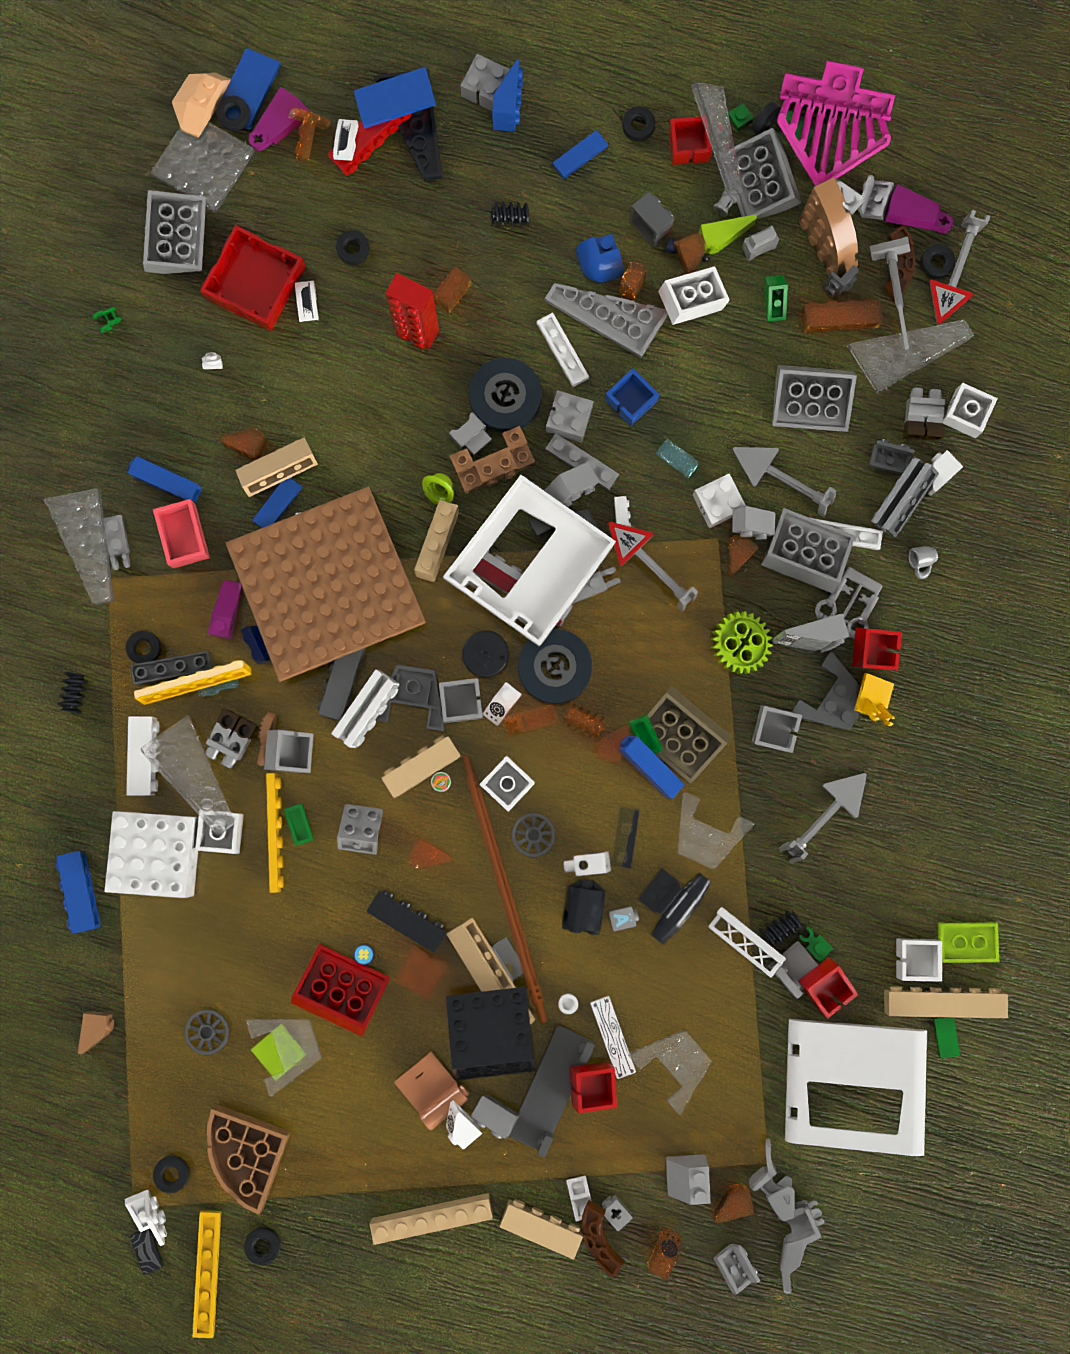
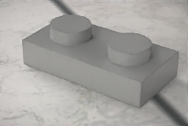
M836 179L845 199L843 202L844 209L852 215L865 199L862 195Z

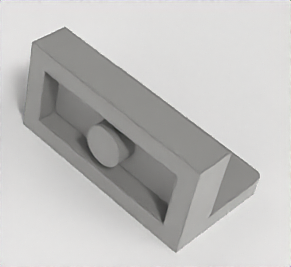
M507 937L491 946L511 981H514L513 979L523 974L519 957Z

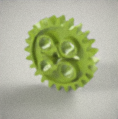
M739 611L735 612L734 615L728 614L727 619L724 617L720 619L721 623L715 625L719 630L712 631L716 635V638L711 639L712 642L716 643V645L711 647V649H717L714 656H720L718 663L724 662L723 668L730 667V672H735L736 669L737 674H742L743 671L745 674L750 673V670L752 672L757 671V667H763L762 662L768 661L765 655L771 654L767 650L773 646L768 643V640L772 639L771 636H767L770 629L764 630L766 623L760 624V617L753 619L754 613L748 616L746 611L741 612V615ZM737 625H740L742 628L741 634L737 631ZM753 636L757 639L756 645L752 642ZM727 640H729L732 644L731 649H729L726 645ZM742 652H745L747 655L746 661L742 658Z

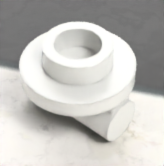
M214 352L205 354L202 358L203 369H223L221 356Z

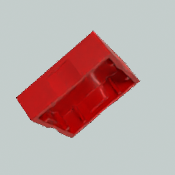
M235 225L223 247L219 260L212 267L200 292L205 299L272 331L295 288V283L299 281L306 265L302 257L279 246L271 245L259 236Z

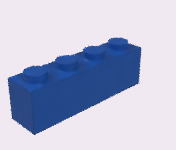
M86 850L56 856L57 861L55 865L61 877L59 886L61 891L64 892L65 897L63 906L65 911L68 912L69 917L67 919L68 929L74 934L100 928Z

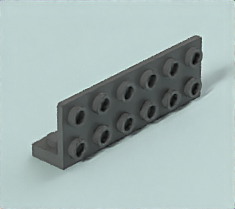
M560 1025L557 1026L518 1112L520 1116L509 1137L537 1149V1154L545 1158L553 1140V1133L571 1095V1088H573L570 1085L569 1067L587 1064L595 1046L594 1041Z

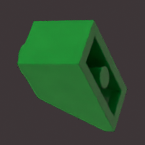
M783 275L764 277V300L768 322L786 320L788 284Z

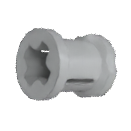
M723 191L721 199L718 203L714 204L713 210L720 216L726 217L732 204L737 202V198L732 193Z

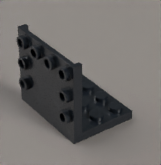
M526 986L446 996L451 1063L457 1081L536 1071Z

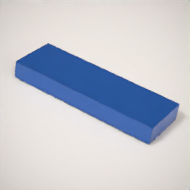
M596 130L555 160L552 166L565 179L606 149L608 143Z
M291 478L282 481L252 521L261 528L276 523L303 487Z

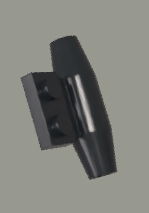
M661 868L638 898L653 912L662 913L651 935L661 944H665L682 928L693 914L712 882L699 872L681 888L678 880Z

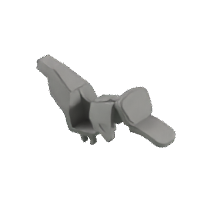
M766 1138L765 1156L767 1166H763L751 1176L749 1184L753 1191L760 1188L766 1194L768 1202H770L771 1207L780 1220L787 1222L791 1226L792 1232L786 1235L783 1240L780 1261L783 1290L786 1294H789L792 1291L790 1274L801 1265L806 1246L822 1237L819 1225L824 1223V1218L820 1220L815 1219L822 1215V1211L819 1208L812 1209L814 1205H818L816 1200L795 1202L794 1188H792L791 1177L785 1175L777 1183L772 1179L777 1174V1171L771 1159L770 1138Z

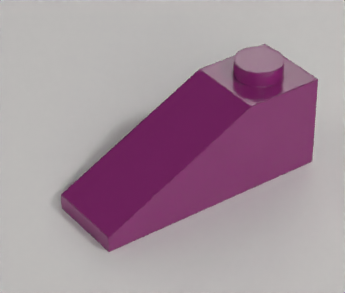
M223 581L208 629V634L212 637L232 640L243 589L241 583Z

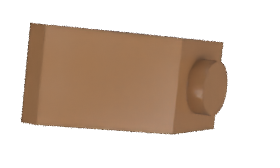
M94 1011L83 1013L78 1054L87 1052L110 1034L114 1027L113 1014Z

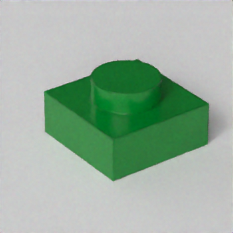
M744 103L727 114L728 119L737 131L753 121V116Z

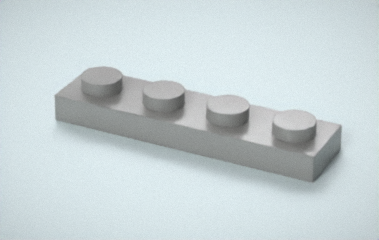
M555 433L545 448V451L572 468L588 462L600 481L598 485L607 491L610 490L619 476V473Z

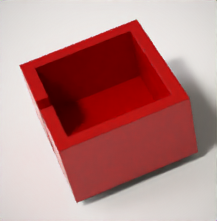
M708 116L670 119L668 132L672 165L688 164L689 160H692V163L709 162L712 151Z
M856 628L852 666L898 671L900 653L887 652V648L900 649L902 632Z
M829 957L798 980L817 1010L827 1019L841 1009L840 1005L832 999L833 996L844 1006L858 996V993L840 966Z
M608 1061L569 1067L570 1085L573 1087L571 1088L572 1107L578 1114L617 1108L615 1068Z

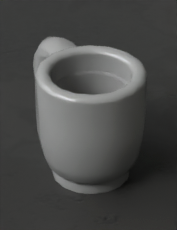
M922 546L909 550V562L915 569V575L918 579L927 578L931 572L932 564L937 561L938 554L934 547ZM927 567L925 571H919V568Z

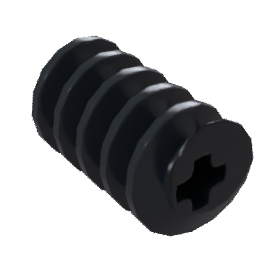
M494 202L491 210V226L496 221L497 226L500 227L502 221H504L505 227H507L511 221L513 227L516 226L517 222H519L520 227H523L524 222L529 227V207L527 202L524 203L523 208H521L519 202H517L515 208L512 202H509L508 207L505 206V202H502L500 207H498L497 202Z
M66 671L64 674L69 679H63L62 682L67 684V686L61 687V690L66 692V694L59 695L64 701L57 703V705L62 707V709L58 710L80 714L82 711L77 709V707L83 706V703L78 700L85 698L80 691H87V688L82 686V684L89 681L84 678L87 675Z
M786 911V918L782 915L778 916L779 922L773 919L772 926L765 924L766 931L759 928V933L767 944L777 948L776 941L778 940L783 944V936L790 940L789 933L792 932L794 935H797L796 928L804 931L800 920L793 911L792 914Z

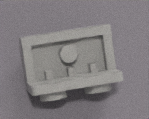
M868 175L867 181L864 182L862 188V196L865 201L857 209L862 218L884 219L894 189L893 182L877 181L873 175Z
M730 1244L713 1257L732 1294L737 1295L750 1283H758L760 1281L756 1268L750 1263L747 1258V1252L741 1245Z

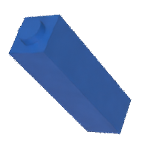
M138 456L131 460L128 465V474L133 478L183 501L191 499L196 503L202 490L197 483Z
M630 735L621 741L618 751L664 798L673 799L685 784L637 736Z

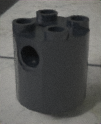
M579 879L567 885L562 929L573 933L584 931L588 932V934L599 935L602 926L606 891L597 882Z

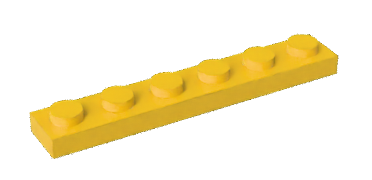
M236 660L231 662V664L215 666L213 669L206 671H197L195 674L180 676L171 681H162L154 686H145L140 690L134 691V696L136 700L146 705L251 675V667L242 660Z
M266 773L270 893L281 892V888L284 887V877L280 876V868H283V856H280L283 839L282 836H279V828H282V817H279L282 801L281 797H278V789H281V779L276 773Z
M201 1210L199 1216L193 1338L214 1337L221 1211Z

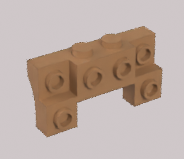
M520 426L502 433L507 448L473 462L467 448L450 455L451 462L465 494L486 485L488 487L494 486L498 483V480L503 478L505 480L510 479L516 475L515 473L535 465V460Z

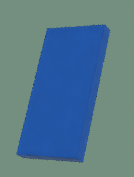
M248 48L245 49L222 99L233 95L245 100L249 106L251 116L249 123L244 128L250 130L281 67V63ZM232 107L228 109L226 115L229 119L234 120L240 116L241 112L238 108Z
M426 67L354 90L362 124L365 129L436 105Z

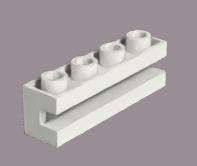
M375 670L331 734L336 738L342 739L348 747L356 748L360 746L365 739L364 735L366 732L374 727L377 716L381 715L387 708L386 703L397 694L399 683L383 671Z
M128 717L127 796H155V792L158 791V780L155 779L156 772L159 769V763L156 760L159 742L156 741V733H159L160 725L155 717Z

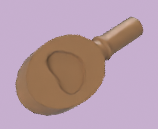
M270 712L262 718L264 721L261 722L260 735H258L261 746L256 764L264 766L267 730H275L277 714Z

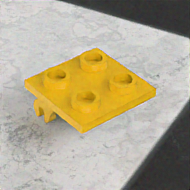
M864 673L854 710L870 716L871 720H882L887 726L893 725L892 722H889V719H895V717L887 708L894 684Z

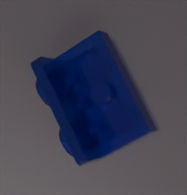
M258 625L246 626L241 629L243 640L249 646L253 660L258 665L272 662Z

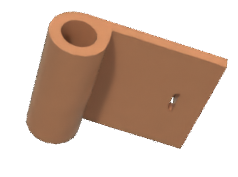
M432 1051L394 1081L400 1091L419 1112L422 1122L431 1131L448 1117L451 1101L454 1100L461 1107L469 1100L468 1095L470 1093L463 1084L460 1086Z

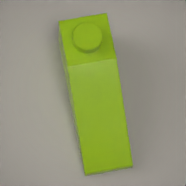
M756 214L702 224L699 229V236L703 253L715 254L724 249L754 226L757 219Z

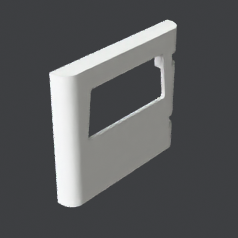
M520 475L443 578L540 646L608 555L616 541ZM521 509L555 528V532L508 595L502 598L474 574L473 570L514 515ZM468 584L476 589L474 593L466 588ZM517 619H518V620H520L522 623H524L526 626H525L524 628H522L521 626H519V625L516 624L515 622H516Z
M789 1019L785 1141L813 1146L923 1156L925 1145L927 1030ZM793 1044L800 1045L799 1054H793ZM807 1082L902 1090L903 1100L898 1134L811 1126ZM791 1107L798 1108V1117L791 1116Z

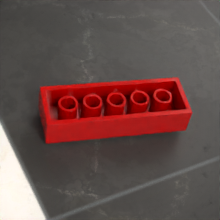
M396 272L385 295L397 337L404 341L408 339L414 342L413 344L419 349L425 348L429 350L439 333L433 291Z

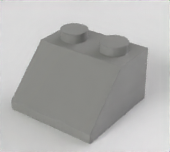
M706 1155L666 1157L668 1196L689 1205L711 1203L709 1166Z

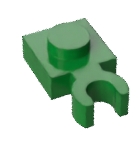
M805 927L808 931V936L805 938L801 934L797 936L801 941L808 943L805 949L818 962H821L834 948L820 934L814 937L812 929Z

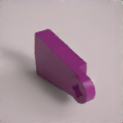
M280 87L258 124L249 135L251 147L256 151H262L272 143L276 145L311 116L309 109L296 96ZM256 137H257L258 139L261 138L263 142H262V143H260V142H257V143H256L255 138H256Z
M897 184L887 207L885 222L934 230L939 233H947L953 225L952 217L939 210L940 204Z

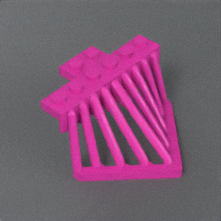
M827 60L822 80L785 73L780 92V99H783L784 102L780 109L777 123L815 186L833 177L836 180L890 144L891 136L885 120L890 121L891 119L890 114L895 94L860 88L864 71L863 67ZM796 102L789 125L786 115L790 104ZM804 104H807L800 140H798L795 131ZM818 106L819 108L810 153L808 157L804 149L807 144V138L811 125L812 115L815 110V107ZM828 108L830 112L817 173L814 166L826 109ZM838 111H842L833 170L825 174ZM850 113H853L850 159L842 164L847 124ZM863 115L865 116L867 148L859 153L860 121ZM873 118L877 119L882 138L876 142Z

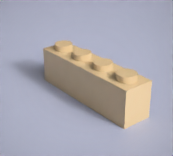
M304 437L235 471L248 497H251L318 465Z
M439 500L414 569L416 577L435 582L459 515L458 505Z
M444 736L439 737L433 741L435 745L432 747H423L417 751L418 755L411 758L409 756L400 762V767L396 769L391 767L384 772L385 776L382 777V780L393 798H397L461 758L449 736L446 738Z
M509 1199L500 1220V1228L574 1260L583 1238V1232L579 1226L572 1223L567 1225L557 1216L551 1215L549 1217L536 1207L530 1209L520 1200L514 1199L512 1201Z

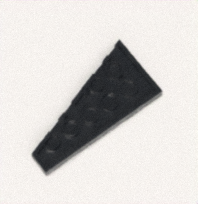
M427 69L428 77L430 80L429 69ZM411 71L373 76L375 82L378 83ZM434 106L412 113L408 120L403 121L398 126L424 181L442 179Z

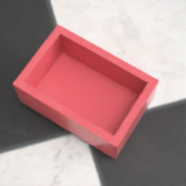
M191 499L153 509L166 561L170 567L174 569L210 558L196 504Z

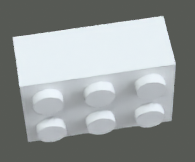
M715 266L665 280L658 291L672 325L721 311L729 302V297Z

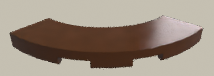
M904 225L899 226L887 237L889 241L908 237L910 252L897 255L898 261L896 262L902 294L910 284L916 265L914 243ZM890 278L882 289L895 302Z
M588 1200L581 1221L585 1245L588 1251H591L595 1257V1262L607 1274L615 1278L625 1260L612 1250L604 1236L603 1217L606 1210Z

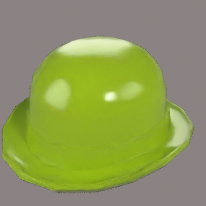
M436 473L435 475L423 478V490L430 501L438 505L439 500L452 503L454 492L453 483L449 476L443 473Z

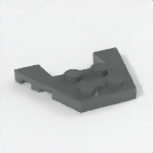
M830 651L820 667L837 678L819 707L815 710L803 701L798 700L791 712L801 714L802 719L849 731L860 715V712L854 709L861 686Z
M397 665L391 678L399 683L397 687L398 692L392 699L388 700L386 703L387 708L375 720L389 721L392 702L429 708L426 729L445 732L437 672L435 670Z

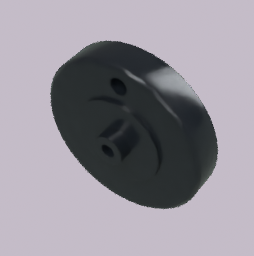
M486 630L472 634L464 643L462 658L466 668L472 674L488 678L499 674L505 668L509 658V650L505 640L497 633Z

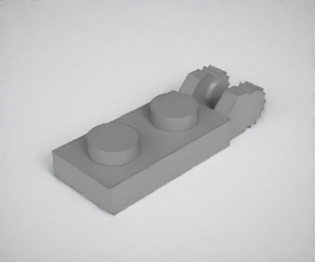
M117 515L102 518L113 570L119 569L118 555H122L125 568L130 567V550L123 516Z
M615 567L594 573L572 604L606 591L607 588L620 583V578H614L607 583L603 579V577L616 572Z

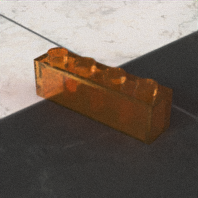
M873 298L864 299L863 301L850 299L841 303H837V301H828L825 304L810 302L801 311L803 333L879 328L882 323L881 301L874 300Z

